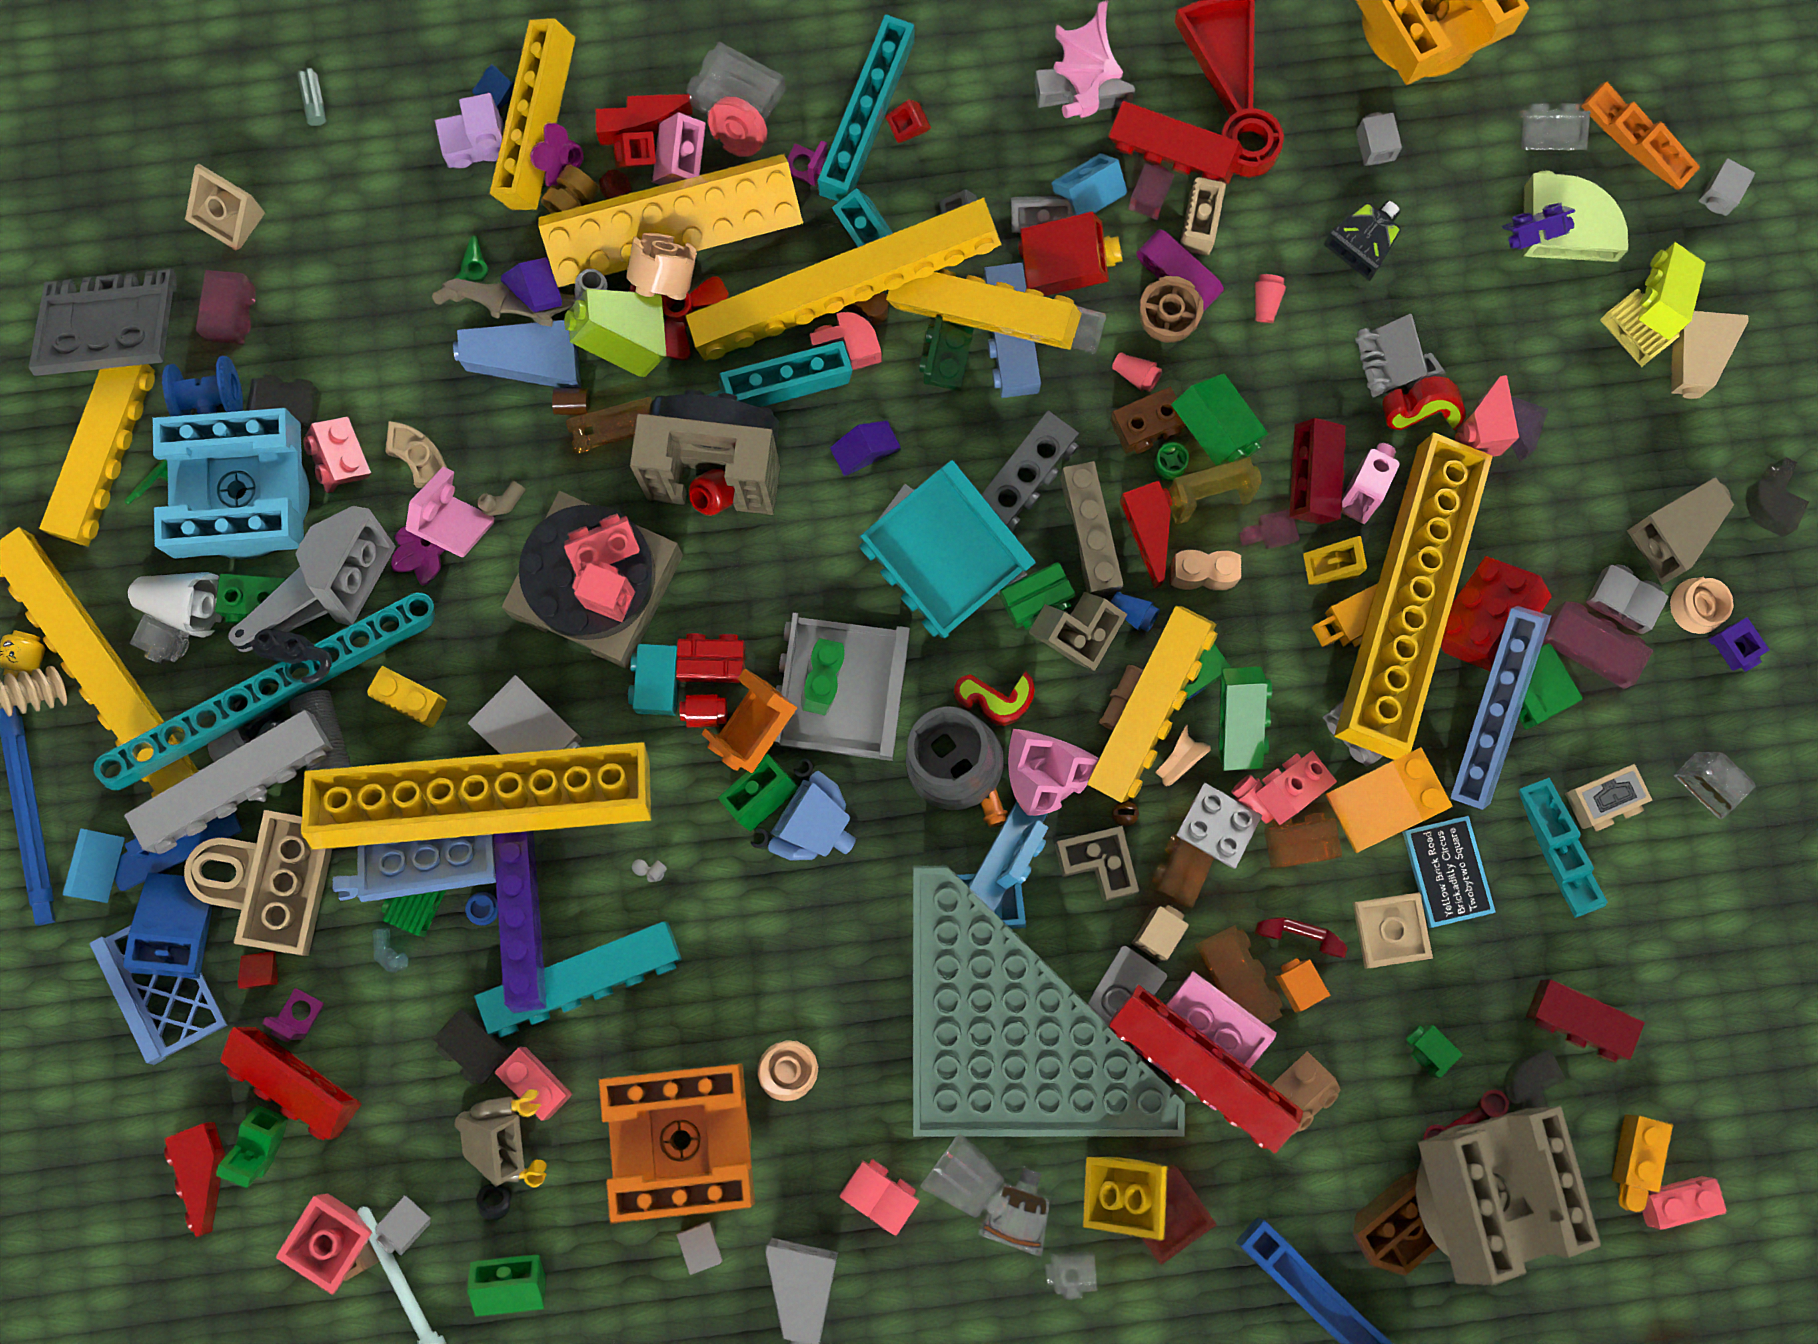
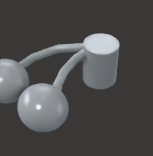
M637 859L632 863L633 872L640 876L646 874L649 882L662 880L664 872L667 870L658 860L652 867H648L647 863L641 859Z

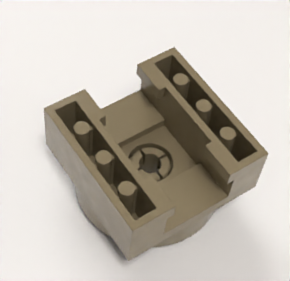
M1561 1106L1521 1109L1477 1124L1454 1126L1436 1137L1418 1142L1422 1155L1416 1184L1419 1212L1431 1239L1449 1256L1456 1283L1494 1285L1525 1274L1524 1262L1544 1255L1572 1257L1601 1246Z

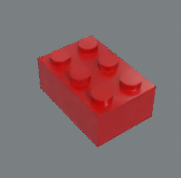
M1485 556L1452 603L1440 645L1444 653L1491 672L1511 608L1520 606L1541 613L1552 598L1542 577Z

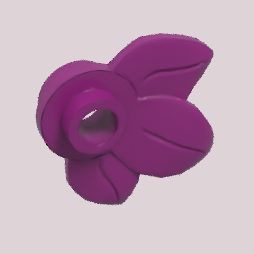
M547 123L544 125V141L537 143L532 148L530 159L534 167L546 171V186L551 187V185H558L556 179L568 164L577 168L581 166L583 151L576 142L569 140L564 127L556 123Z
M404 526L395 534V539L401 546L396 549L392 556V570L399 573L414 570L419 583L425 586L438 574L441 568L440 555L445 549L433 543L427 546V540L405 530L406 526Z

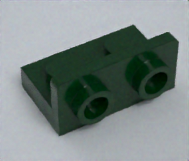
M936 316L935 325H928L925 343H930L929 353L922 354L919 372L924 373V384L961 391L974 328L943 322V316Z

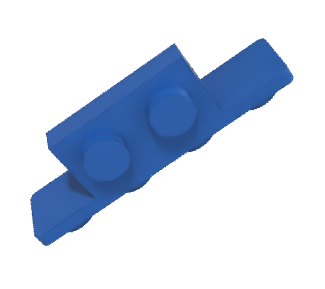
M235 812L224 818L216 817L206 823L207 827L203 831L192 836L185 835L176 840L177 845L174 848L161 854L143 850L134 835L135 839L125 844L128 852L120 856L114 879L119 890L126 891L144 882L148 872L160 874L186 861L190 853L204 841L213 838L229 839L241 833L242 827Z

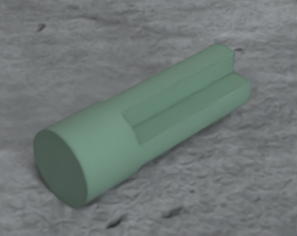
M306 69L305 72L299 71L298 78L307 123L312 126L322 125L326 122L317 73L313 72V69Z

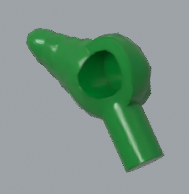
M476 235L470 237L464 258L461 261V272L453 279L458 278L478 283L484 281L488 275L489 269L481 256L479 239Z

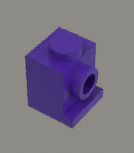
M1748 617L1732 624L1708 639L1711 645L1714 644L1732 671L1741 667L1744 672L1752 669L1763 662L1759 656L1770 650Z

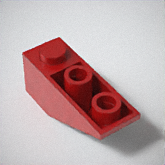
M215 1122L203 1123L164 1138L166 1143L164 1148L165 1158L168 1164L174 1168L177 1177L175 1179V1189L178 1196L184 1199L187 1209L185 1220L188 1228L194 1231L195 1237L208 1234L213 1230L221 1177L216 1176L219 1163L225 1158V1152Z

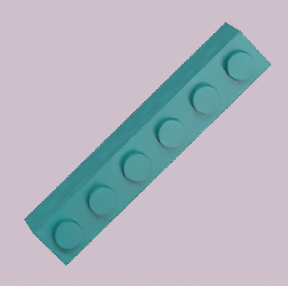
M885 14L819 175V195L839 202L855 190L913 47L914 24Z
M663 921L544 968L547 1009L512 1013L504 1005L503 985L475 995V999L487 1033H498L499 1037L502 1038L518 1032L517 1025L530 1020L531 1025H535L550 1019L549 1012L562 1008L563 1013L582 1006L580 1000L592 995L594 1000L607 997L614 993L612 987L625 983L626 988L642 983L645 981L643 975L655 970L657 975L676 969L675 963L681 961L682 958L669 923Z

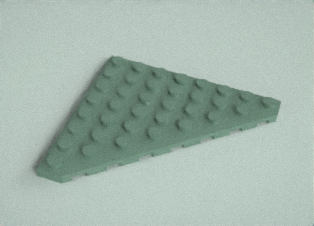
M913 866V1136H1184V1100L1125 1041L1118 1038L1113 1029L948 866Z

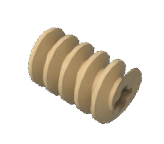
M53 666L46 668L45 675L40 669H34L31 678L27 672L21 671L18 674L17 680L12 674H6L3 683L0 680V709L3 708L8 717L12 716L13 706H18L21 713L25 714L27 703H31L36 711H40L41 701L43 700L46 701L50 709L54 708L55 698H59L64 706L67 704L63 680Z

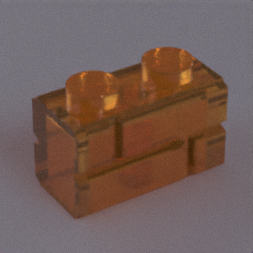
M1324 813L1304 816L1305 822L1293 824L1292 818L1281 825L1276 820L1272 821L1273 827L1265 829L1264 832L1271 868L1314 863L1342 857L1336 819H1325Z
M1172 833L1165 848V852L1169 853L1165 866L1159 863L1151 882L1156 884L1155 893L1191 908L1196 902L1214 857Z

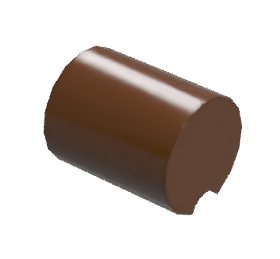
M554 388L552 394L554 415H589V389Z

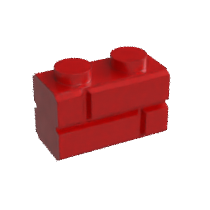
M699 633L686 634V639H678L677 679L679 682L741 683L738 678L745 669L746 646L744 640H738V635L720 634L719 639H706V635Z

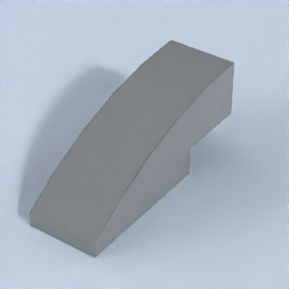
M1055 69L1036 71L1034 87L1038 108L1073 103L1077 92L1069 79L1062 74H1058ZM1117 78L1106 80L1098 90V110L1121 107L1123 101L1132 104L1135 92L1134 85Z

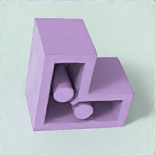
M491 93L459 99L462 115L435 120L442 155L449 168H465L474 162L483 160L496 161L498 159L503 139L504 124Z

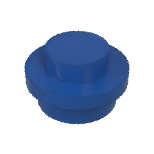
M478 892L472 895L466 903V915L472 923L477 925L492 923L498 917L496 897L487 892Z

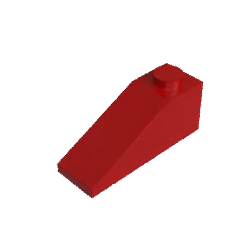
M1158 480L1123 493L1119 501L1154 589L1160 588L1165 580L1170 507L1173 505L1167 488L1162 489Z

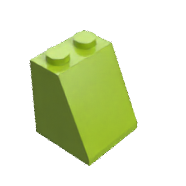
M586 289L565 314L564 326L566 331H569L571 343L639 377H646L666 357L661 294L646 297L636 292Z

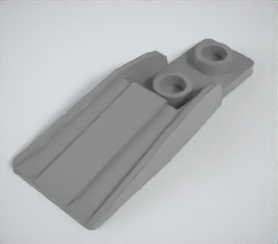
M1123 946L1090 997L1087 1005L1109 1025L1115 1012L1138 984L1154 996L1167 979V974L1129 947Z

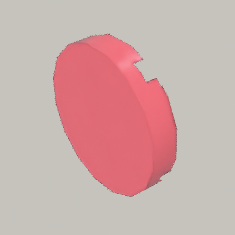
M726 96L718 100L708 113V125L712 136L716 141L720 139L724 143L722 147L732 154L750 157L759 151L767 141V127L764 119L756 108L743 99Z

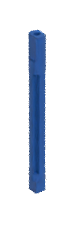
M13 706V713L10 717L1 708L0 736L28 899L33 910L35 925L40 926L54 923L56 920L53 909L54 897L25 730L18 706Z

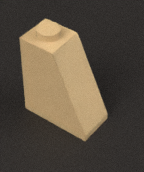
M1693 312L1692 321L1678 332L1679 337L1672 343L1671 393L1683 394V397L1688 399H1696L1702 397L1715 387L1748 323V315Z

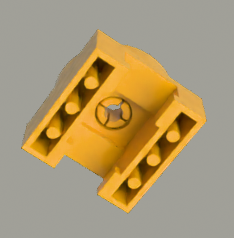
M1356 0L1362 10L1363 29L1369 45L1382 61L1399 72L1406 86L1423 77L1440 76L1458 69L1476 51L1513 34L1529 10L1525 0Z

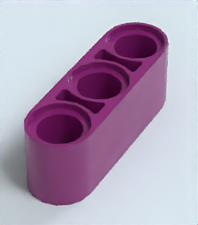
M1159 229L1136 251L1138 260L1157 279L1165 276H1179L1190 281L1203 299V312L1224 292V287L1217 277L1163 230Z

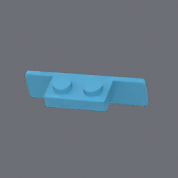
M1017 801L969 885V888L993 911L998 906L1006 889L1017 882L1022 884L1031 871V867L1028 864L1032 857H1036L1042 851L1046 843L1043 837L1049 827L1044 825L1043 821L1047 814L1028 816Z

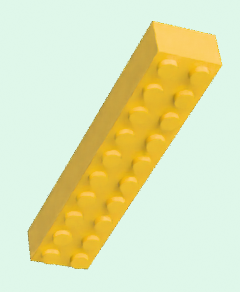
M1434 432L1418 446L1334 737L1393 760L1411 752L1491 465L1492 455Z
M642 742L305 771L301 834L312 849L651 821L649 757L645 744Z

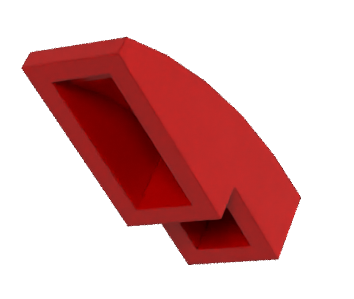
M690 94L627 96V108L596 109V134L600 145H613V136L622 133L653 132V135L659 133L660 123L677 113L686 116L692 115L693 107Z

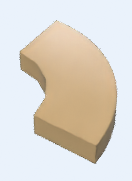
M389 421L386 453L405 461L413 472L414 485L417 488H423L442 467H446L442 455L436 446L420 431L402 423Z

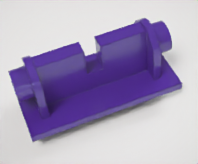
M1562 203L1550 204L1543 207V212L1535 215L1524 213L1514 216L1512 222L1502 225V228L1512 231V236L1508 237L1509 245L1512 249L1517 248L1520 250L1541 243L1540 230H1543L1545 240L1569 234V231L1574 229V221L1571 216L1567 217V215L1574 213L1575 209L1563 206Z

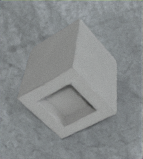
M713 1219L682 1230L677 1234L690 1275L722 1262L714 1236L717 1231Z

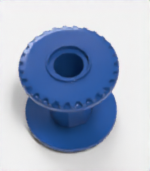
M218 357L216 375L202 377L201 381L197 378L184 380L182 373L175 364H168L164 367L162 375L163 394L170 416L191 415V409H196L197 414L216 413V406H219V404H223L226 412L243 411V394L239 376L229 357Z

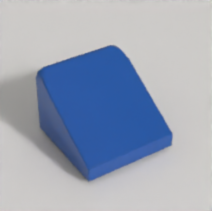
M491 64L472 92L475 96L491 93L499 110L512 98L514 86L507 77Z

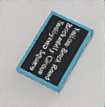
M1469 816L1403 831L1429 928L1496 913Z

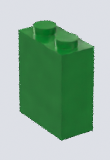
M1224 373L1190 386L1171 404L1216 466L1227 461L1232 465L1244 456L1250 457L1262 448L1260 442L1269 435Z

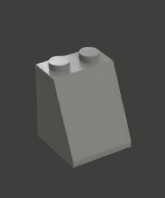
M516 675L468 722L500 754L580 748L578 743L582 740L563 719Z
M772 1238L767 1245L766 1256L784 1339L791 1340L790 1344H819L838 1252Z

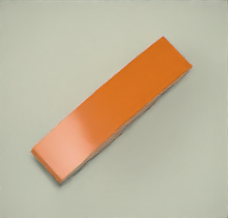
M1608 82L1600 84L1581 105L1594 121L1624 150L1675 189H1681L1700 168L1698 163L1662 122L1653 124L1634 101L1626 104Z

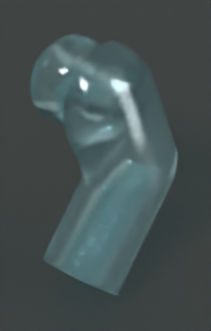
M372 930L375 960L388 972L396 973L397 970H405L408 967V956L405 953H396L390 947V930Z

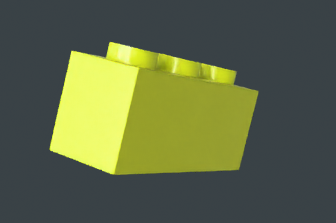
M1676 242L1666 251L1660 250L1650 263L1652 270L1645 282L1647 288L1640 300L1641 310L1638 320L1666 339L1670 340L1692 321L1706 263Z

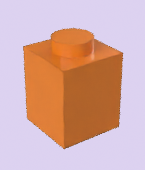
M1298 957L1281 965L1280 968L1283 972L1275 976L1295 1012H1301L1330 996L1310 959L1300 962Z

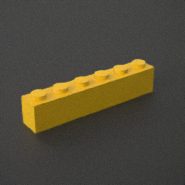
M555 18L529 20L490 190V194L511 210H537L546 171L534 167L530 154L532 148L537 143L544 141V125L547 123H557L576 38Z
M939 269L928 277L916 278L904 283L897 289L889 290L886 298L898 310L936 318L939 315L943 316L945 321L1068 350L1071 349L1082 314L1074 304V301L1065 296L1056 295L1055 299L1044 297L1042 292L1027 288L1025 292L1014 290L1013 286L1003 282H996V285L986 284L985 280L972 275H967L966 279L956 277L954 272L946 269Z
M143 364L99 370L39 529L53 537L89 547L91 539L96 537L99 530L98 521L102 510L108 506L110 501L111 486L114 479H117L121 472L123 454L132 443L134 425L136 420H139L142 416L144 409L143 401L146 393L151 390L154 384L155 370L150 365Z
M1182 606L1175 607L1087 785L1121 803L1129 800L1130 797L1134 799L1143 784V781L1139 778L1144 768L1150 769L1158 754L1154 748L1159 738L1164 740L1172 727L1173 722L1169 721L1173 710L1179 711L1188 694L1184 689L1189 679L1194 681L1200 672L1203 663L1199 662V659L1204 649L1209 651L1218 635V633L1214 632L1216 623Z

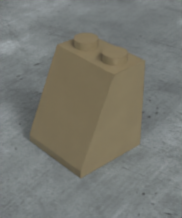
M1715 477L1652 513L1627 530V532L1663 585L1693 567L1734 506V503L1731 500L1727 487L1721 484Z

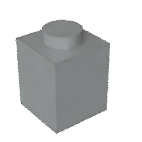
M1376 112L1362 119L1356 134L1364 166L1395 161L1402 145L1394 114L1382 115V113Z
M1727 158L1714 172L1699 202L1706 205L1710 211L1727 216L1740 203L1755 173Z
M404 1196L375 1227L376 1234L379 1236L376 1242L389 1254L395 1250L398 1254L402 1255L430 1225V1217L408 1197Z

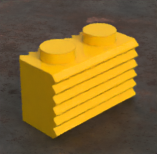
M384 666L379 669L367 691L368 696L429 728L435 726L447 704V700L439 694Z

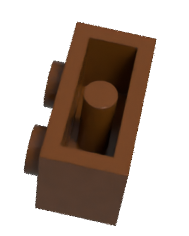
M1171 386L1112 412L1110 422L1126 454L1134 450L1136 454L1142 453L1153 446L1152 442L1162 438L1165 441H1169L1182 434L1185 423L1171 405L1177 399Z

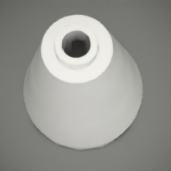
M209 572L141 576L136 578L128 589V598L134 608L192 636L204 638L211 635L215 631L210 630L215 622L220 623L223 618L215 612L219 585L217 579H219V576Z

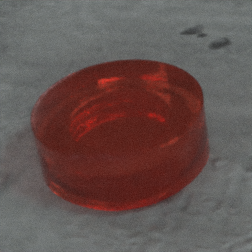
M611 169L599 179L600 191L606 199L631 193V185L628 178L619 170Z

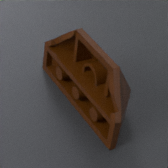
M1418 1170L1400 1177L1355 1215L1353 1235L1369 1264L1400 1275L1409 1274L1439 1248L1426 1231L1419 1212L1416 1195Z

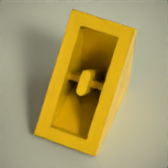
M1361 536L1303 553L1309 585L1355 579L1367 569Z

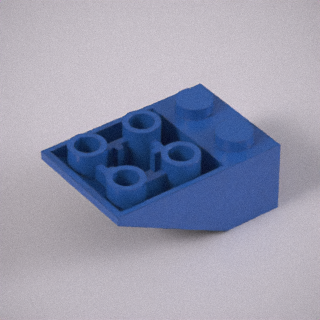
M147 873L129 931L123 967L129 972L200 979L213 905L199 900L190 892L185 876Z

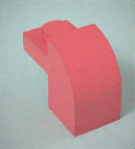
M849 312L836 313L838 326L824 325L817 328L814 333L809 334L812 349L843 341L853 370L882 362L881 349L875 330L860 315Z

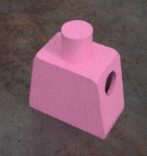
M1380 443L1376 449L1369 450L1358 466L1342 497L1341 513L1365 525L1383 501L1400 465L1397 460L1393 459L1396 454L1394 447L1386 443Z

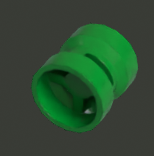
M1176 442L1163 445L1159 449L1153 464L1156 475L1161 480L1167 482L1179 479L1188 465L1189 453L1183 445Z

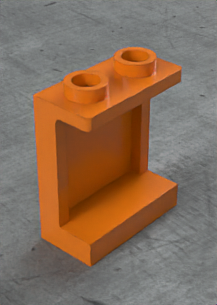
M744 669L738 680L749 689L748 693L720 734L716 735L704 729L702 735L710 742L707 747L723 757L721 760L726 765L736 771L742 767L753 773L798 707L767 681Z

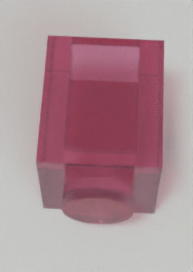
M1145 163L1128 209L1157 220L1171 188L1174 174L1169 173L1166 168L1160 165L1151 166Z

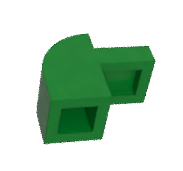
M257 1105L240 1124L236 1145L219 1163L216 1176L248 1188L257 1176L263 1178L273 1163L281 1145L288 1117Z

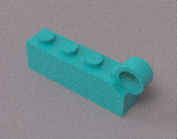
M840 341L722 372L719 375L718 383L720 390L712 392L707 396L717 397L719 393H729L737 396V401L756 407H763L849 384L853 369L844 342Z

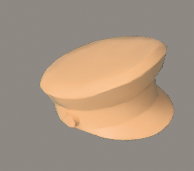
M1704 576L1683 581L1676 587L1670 600L1671 613L1677 624L1683 629L1697 634L1708 633L1718 628L1729 618L1734 606L1733 596L1729 588L1719 580L1704 578Z
M1186 725L1173 753L1155 773L1162 778L1165 786H1170L1210 752L1211 747L1208 744L1192 740L1188 736V725Z
M789 1040L770 1046L762 1054L757 1068V1075L762 1088L769 1096L781 1101H792L804 1096L813 1087L818 1074L816 1056L809 1047L798 1041Z

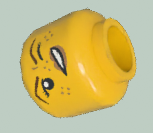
M14 630L12 635H4L0 642V667L4 668L3 675L12 674L17 679L21 671L32 675L34 669H40L46 650L45 646L39 642L41 637Z

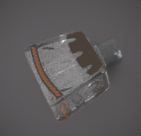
M1696 752L1674 775L1720 820L1734 810L1756 787V784L1746 773L1722 752Z
M1023 1167L1017 1186L1002 1182L978 1227V1235L1041 1257L1049 1208L1048 1197L1036 1193L1042 1174Z

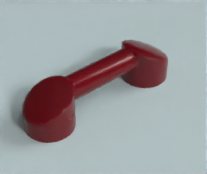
M1286 917L1269 918L1256 924L1255 934L1281 940L1282 932L1287 931L1321 941L1319 949L1321 953L1344 959L1346 957L1347 945L1328 929Z
M1487 1091L1480 1098L1477 1108L1445 1127L1441 1125L1430 1126L1424 1132L1423 1140L1436 1137L1454 1126L1477 1124L1484 1119L1490 1120L1502 1116L1508 1111V1098L1501 1091Z

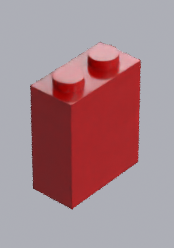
M1093 211L1021 229L1022 240L1018 242V249L1021 258L1024 259L1026 289H1034L1042 292L1044 296L1109 282L1102 221Z

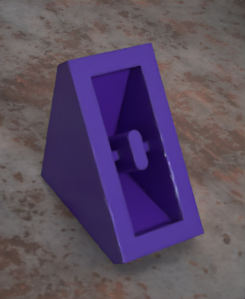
M547 257L519 263L501 276V282L533 312L562 306V299Z
M888 421L857 425L832 445L830 450L845 477L900 451L901 447Z

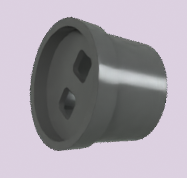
M941 707L927 712L915 723L907 743L906 769L912 787L926 802L946 810L966 809L982 802L998 785L1003 772V751L995 733L982 720L960 708ZM943 735H948L956 744V747L945 757L940 758L933 751L931 745ZM968 760L973 768L955 779L951 774L952 768L961 761Z

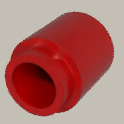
M718 694L686 695V701L680 702V721H686L687 728L719 727V724H727V698H719Z

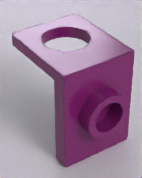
M821 140L815 152L794 144L787 158L791 176L816 186L828 156L827 143ZM799 156L808 157L811 160L808 170H796L793 166L794 160Z
M295 988L279 1016L265 1017L262 1024L273 1029L271 1034L283 1041L289 1042L290 1040L305 1039L324 1003ZM303 1000L310 1005L311 1012L305 1020L300 1021L293 1016L292 1008L296 1002Z

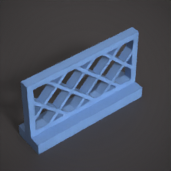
M129 926L106 938L100 937L89 944L146 1063L155 1065L165 1060L167 1056L228 1025L202 972L200 979H194L197 980L200 987L195 1001L177 996L184 977L177 978L172 994L154 989L159 975L152 976L148 987L136 984L133 978L134 973L129 972L123 967L125 955L121 953L116 943L129 936L131 928ZM139 989L147 991L144 999ZM152 993L170 998L163 1017L151 1014L147 1007ZM203 995H204V997H205V999H206L208 1005H207V1004H204V1003H200L201 998H202ZM175 999L193 1004L186 1024L168 1019ZM198 1006L210 1009L216 1023L204 1029L192 1026ZM153 1018L161 1021L158 1028ZM166 1023L184 1027L180 1040L166 1047L162 1038ZM190 1029L198 1031L187 1037Z

